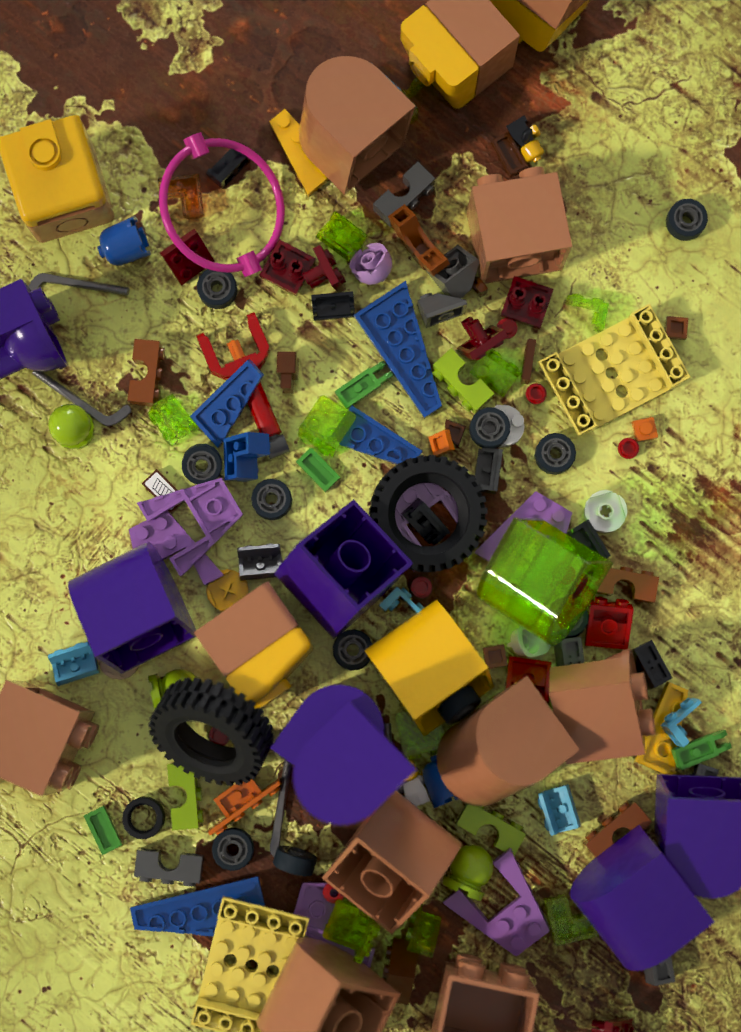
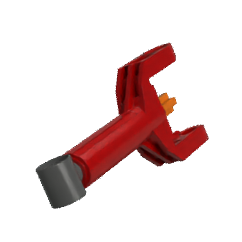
M255 312L246 316L249 330L259 353L256 354L255 352L245 356L239 340H231L227 343V346L234 361L225 364L223 368L220 367L209 338L205 336L204 332L196 335L212 375L228 380L249 359L261 371L270 348ZM260 381L247 405L259 433L269 434L270 455L268 456L272 459L290 452L284 435H280L282 431Z

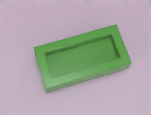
M309 448L296 461L325 493L340 479V476L312 448Z
M105 806L84 815L102 855L123 845Z

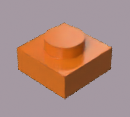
M654 417L632 422L637 443L658 438Z
M443 430L428 437L433 455H436L435 457H440L455 450L450 430Z

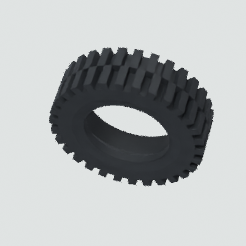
M421 455L406 459L395 465L380 480L370 502V517L413 562L409 569L417 572H437L452 568L463 562L466 557L472 554L474 548L478 547L479 540L483 538L485 533L483 531L484 526L487 525L485 515L488 514V510L484 504L486 498L482 496V488L475 482L476 478L474 475H470L467 472L468 469L464 466L460 467L458 462L454 460L449 461L443 456ZM433 483L439 485L452 495L457 504L458 522L456 528L447 540L438 545H416L407 540L397 527L395 520L397 502L408 488L416 484Z
M195 677L193 681L191 678H185L184 681L180 679L175 684L172 683L166 689L150 717L149 728L151 729L149 733L150 736H154L152 739L153 743L159 744L157 749L160 752H166L164 757L167 760L173 759V765L177 768L181 765L184 767L183 772L189 774L191 771L195 773L194 777L200 779L201 776L205 777V782L211 783L212 780H215L217 785H222L225 781L227 786H233L234 782L236 785H242L243 781L248 783L251 779H254L259 773L274 742V733H271L273 727L268 724L269 718L262 716L264 711L261 708L255 709L256 703L252 699L246 701V695L242 692L239 695L234 693L235 688L231 686L229 689L223 688L224 683L217 682L214 685L211 679H206L203 683L201 678ZM186 722H201L218 729L231 740L234 747L222 746L205 739L196 733Z

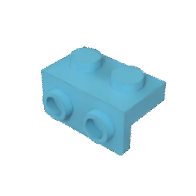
M89 642L78 643L73 647L60 649L48 655V660L52 664L55 682L58 686L99 673L97 660Z
M569 784L538 793V805L544 812V824L551 836L581 827Z

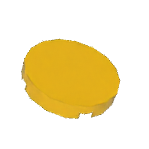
M229 569L221 570L224 576L209 583L206 588L207 598L211 605L220 611H225L249 594L248 582L246 580L240 581L239 573Z

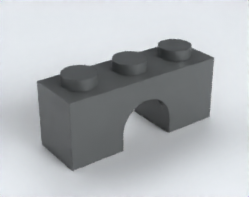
M418 161L403 175V183L409 189L407 195L397 197L387 190L373 203V210L390 227L392 226L388 218L390 214L404 204L411 211L419 205V200L424 195L428 196L435 189V178Z
M144 848L137 850L134 877H140L139 881L152 882L153 879H161L163 884H174V881H181L184 886L192 887L202 881L205 856L203 854L182 853L178 867L168 869L161 862L162 850Z

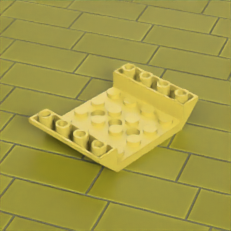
M650 304L631 313L628 318L561 353L555 352L538 361L578 436L609 423L670 391L690 378L687 369ZM603 350L607 354V359L603 361L598 360L596 352ZM609 368L614 369L617 372V377L614 379L608 378L606 370ZM624 387L627 390V395L619 397L616 394V388Z
M223 896L191 1025L218 1032H261L257 1026V1019L299 937L305 938L309 918ZM232 954L236 957L237 961L234 964H228L225 961V956ZM248 960H255L258 963V967L253 970L249 969L246 966V962ZM270 965H275L279 968V973L271 975L267 968Z

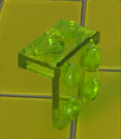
M322 395L300 425L298 436L305 444H312L317 447L322 454L334 457L342 439L356 420V415Z
M406 711L397 713L395 718L404 757L408 756L409 760L421 758V753L430 751V755L437 754L439 743L443 737L442 726L440 725L424 737Z
M337 900L322 936L324 939L354 949L353 961L362 964L364 957H369L372 949V944L370 943L373 938H377L380 925L356 905L343 900Z

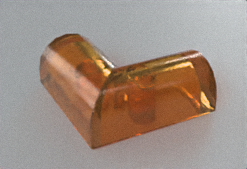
M199 173L173 176L170 180L168 200L181 198L183 217L185 219H199L204 216ZM158 178L159 190L162 178Z

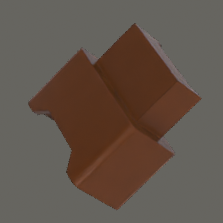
M277 352L276 373L281 380L280 388L286 394H293L294 380H298L299 359H297L296 352Z

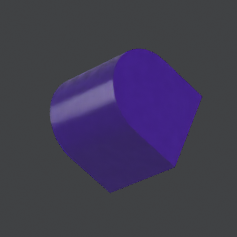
M353 499L300 541L274 575L327 633L335 639L374 605L412 566L413 562Z
M149 541L68 582L73 606L94 656L121 674L196 637L194 634L196 628L177 585L162 557Z
M347 685L326 686L313 692L304 700L270 748L292 765H295L297 756L303 746L348 701H351L384 735L383 719L375 702L361 690Z
M348 701L303 746L294 765L293 781L300 802L310 814L330 824L347 825L359 822L370 816L416 769L353 703Z
M657 774L654 831L662 854L695 896L721 898L741 889V777Z
M639 825L593 859L576 877L570 890V897L622 965L630 971L645 970L663 962L715 923L669 861Z

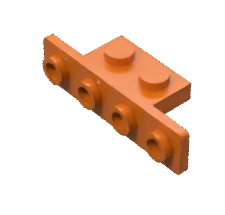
M280 778L263 790L260 789L254 779H251L248 783L243 781L242 785L234 783L233 786H230L216 796L213 800L225 817L209 828L208 833L210 835L216 833V835L220 834L227 828L226 824L231 820L236 822L245 815L244 811L249 807L254 809L263 802L262 798L267 794L272 796L281 789L279 787L282 784Z

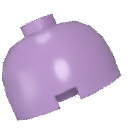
M370 243L366 245L368 249H365L363 252L360 249L355 253L349 265L352 273L360 282L374 285L383 282L388 277L392 269V258L383 244Z

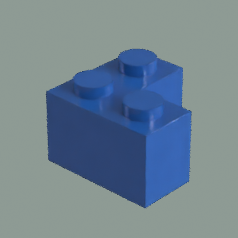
M245 432L224 438L225 481L248 482L258 479L257 458L270 455L269 434Z

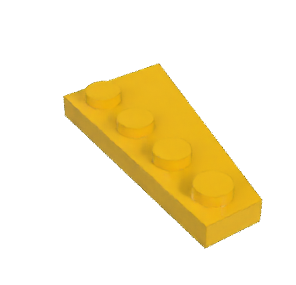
M284 109L269 121L270 126L309 197L329 179L305 155L299 141L300 125Z
M666 682L653 714L656 735L645 736V755H637L635 762L662 774L676 775V764L671 749L678 746L674 744L660 725L665 722L664 718L668 714L676 712L681 708L680 704L688 697L687 689L671 682Z

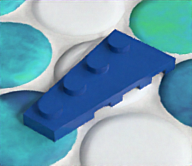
M250 359L190 416L217 448L222 445L223 439L227 437L264 376Z
M352 405L328 440L329 442L396 465L406 459L420 456L422 450Z

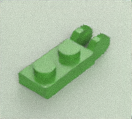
M384 361L376 364L371 369H366L334 391L346 410L394 376L390 371L377 380L374 374L386 366Z
M720 730L690 741L685 747L678 746L671 749L677 769L684 770L714 758L719 753L730 749V742L722 743L718 746L715 744V740L724 738L727 735L726 730Z

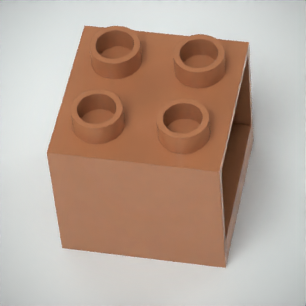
M531 167L522 170L519 173V179L503 181L500 174H490L477 180L478 186L472 187L467 218L474 254L479 260L478 275L484 284L511 280L514 276L522 278L562 271L571 251L572 243L557 172L545 174L543 167Z
M6 680L0 692V778L40 796L62 792L65 788L70 790L81 770V765L73 762L76 754L83 747L87 749L91 747L99 730V725L91 722L95 712L26 681Z
M457 953L455 963L444 961L431 1032H532L539 993L532 983L530 975L525 973V967L500 962L498 972L486 970V966L482 964V958Z

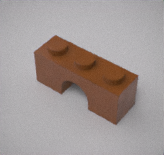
M134 339L132 360L135 364L147 366L148 373L142 380H130L127 400L130 405L156 407V401H160L161 391L158 389V381H162L163 368H160V363L165 358V348H162L160 341Z
M599 563V566L595 565L593 567V577L591 575L592 580L589 592L611 596L613 595L615 584L618 581H624L631 587V600L650 604L655 603L659 577L654 576V572L641 571L640 574L633 572V569L629 567H620V570L613 569L612 565L607 563Z
M625 801L618 807L619 812L616 815L606 817L601 822L603 825L597 831L593 829L585 836L586 840L583 844L595 858L614 844L612 836L618 828L624 827L631 831L639 825L644 830L652 823L636 802L631 801L629 803Z

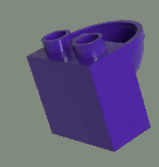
M23 279L0 288V380L24 368L34 371H51L68 366L64 352L51 326L60 321L51 299L46 297L41 286L31 290Z

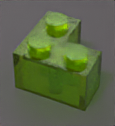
M565 894L543 899L555 946L599 936L583 913L571 915L568 898Z

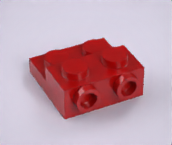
M595 597L594 600H589V618L586 627L585 646L628 649L634 612L632 604H629V601L625 599L607 602L605 597Z
M509 656L505 689L528 676L548 704L550 667L552 662Z

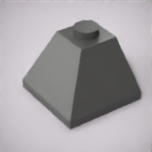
M456 245L444 254L450 265L435 276H432L428 271L427 273L445 295L461 299L472 289L479 260L461 246Z
M427 293L420 297L417 306L424 325L428 328L464 315L467 302L464 299L436 293L432 295V293Z

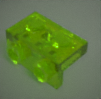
M334 211L330 220L318 231L316 238L349 262L355 253L362 249L367 234L344 216Z
M489 349L486 351L487 354L476 362L469 373L481 379L488 387L504 397L516 379L521 375V372L515 364L502 359L499 352Z
M173 394L154 403L148 412L151 422L157 426L163 438L171 446H174L179 439L195 431L198 427Z
M421 904L409 919V922L413 924L412 928L408 927L405 940L409 941L407 950L432 958L442 917L422 912L423 904Z

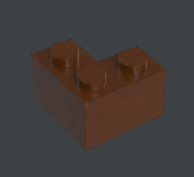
M393 937L392 946H387L385 959L389 960V964L384 965L382 979L401 994L397 1003L409 1005L415 980L419 942Z

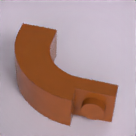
M405 204L388 216L399 239L423 270L426 269L432 276H435L450 265L448 259L428 239L416 215Z

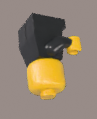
M524 115L506 127L513 139L522 147L521 153L525 160L536 163L541 160L540 156L543 155L544 149L540 142L534 140L533 137L540 136L541 132L536 125L529 128L527 126L529 122Z

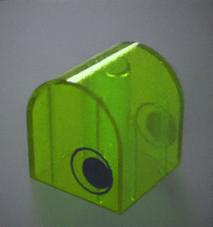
M514 517L481 576L477 597L548 645L555 646L579 622L613 562L543 519Z

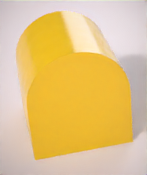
M437 600L364 650L424 737L445 722L439 714L438 708L452 694L464 687L472 686L478 696L481 697L494 688L488 666Z

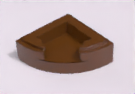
M475 276L472 287L481 298L487 294L488 288L479 277Z
M446 419L445 430H450L453 444L459 447L466 426Z

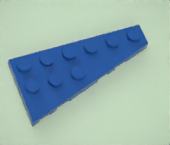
M404 281L354 314V318L425 419L440 409L442 404L428 361L407 283Z
M259 876L132 906L130 911L134 930L214 936L223 896L266 907Z

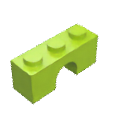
M451 348L433 364L432 369L434 371L432 373L438 381L441 382L443 380L448 385L447 390L452 396H458L462 400L461 405L466 411H472L476 414L494 397L495 393L481 379L472 385H465L460 382L458 373L465 368L466 363Z
M167 764L169 786H180L187 793V800L183 806L170 808L172 831L201 827V823H204L203 809L199 810V801H202L201 787L198 788L197 778L194 777L195 773L190 771L187 774L183 772L184 767L181 765L177 768L173 764Z
M466 803L455 824L475 836L481 826L485 824L495 826L497 838L493 845L503 852L511 848L515 856L526 836V833L522 831L524 827L514 821L511 824L503 821L505 816L494 810L492 813L484 810L485 806H473Z

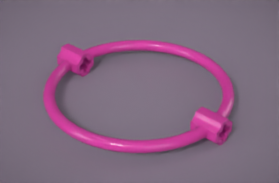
M201 132L185 138L183 141L186 147L179 151L168 164L159 190L160 214L170 239L182 254L203 268L226 273L242 271L244 277L261 271L262 268L259 263L275 248L284 225V198L275 174L256 152L241 143L222 138L204 139ZM208 147L233 149L250 158L266 175L276 200V223L270 240L257 255H255L253 250L236 258L238 261L236 264L215 263L194 253L177 234L169 215L168 188L174 171L187 156L190 155L193 160L210 152Z

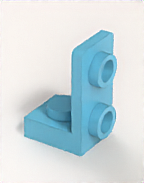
M396 587L379 604V607L384 612L388 609L392 611L400 603L398 601L400 597L416 613L424 609L419 602L415 604L410 599L412 595L404 587L401 590Z
M687 698L680 704L681 708L676 712L668 714L664 718L665 722L660 725L676 746L685 747L690 742L686 737L687 732L682 726L677 724L702 703L697 698Z

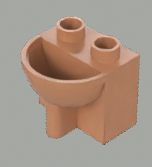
M631 649L622 650L621 653L614 654L600 661L550 667L549 696L553 712L580 749L566 760V764L645 755V736L656 735L652 709H643L642 700L648 699L646 678L644 672L637 673Z

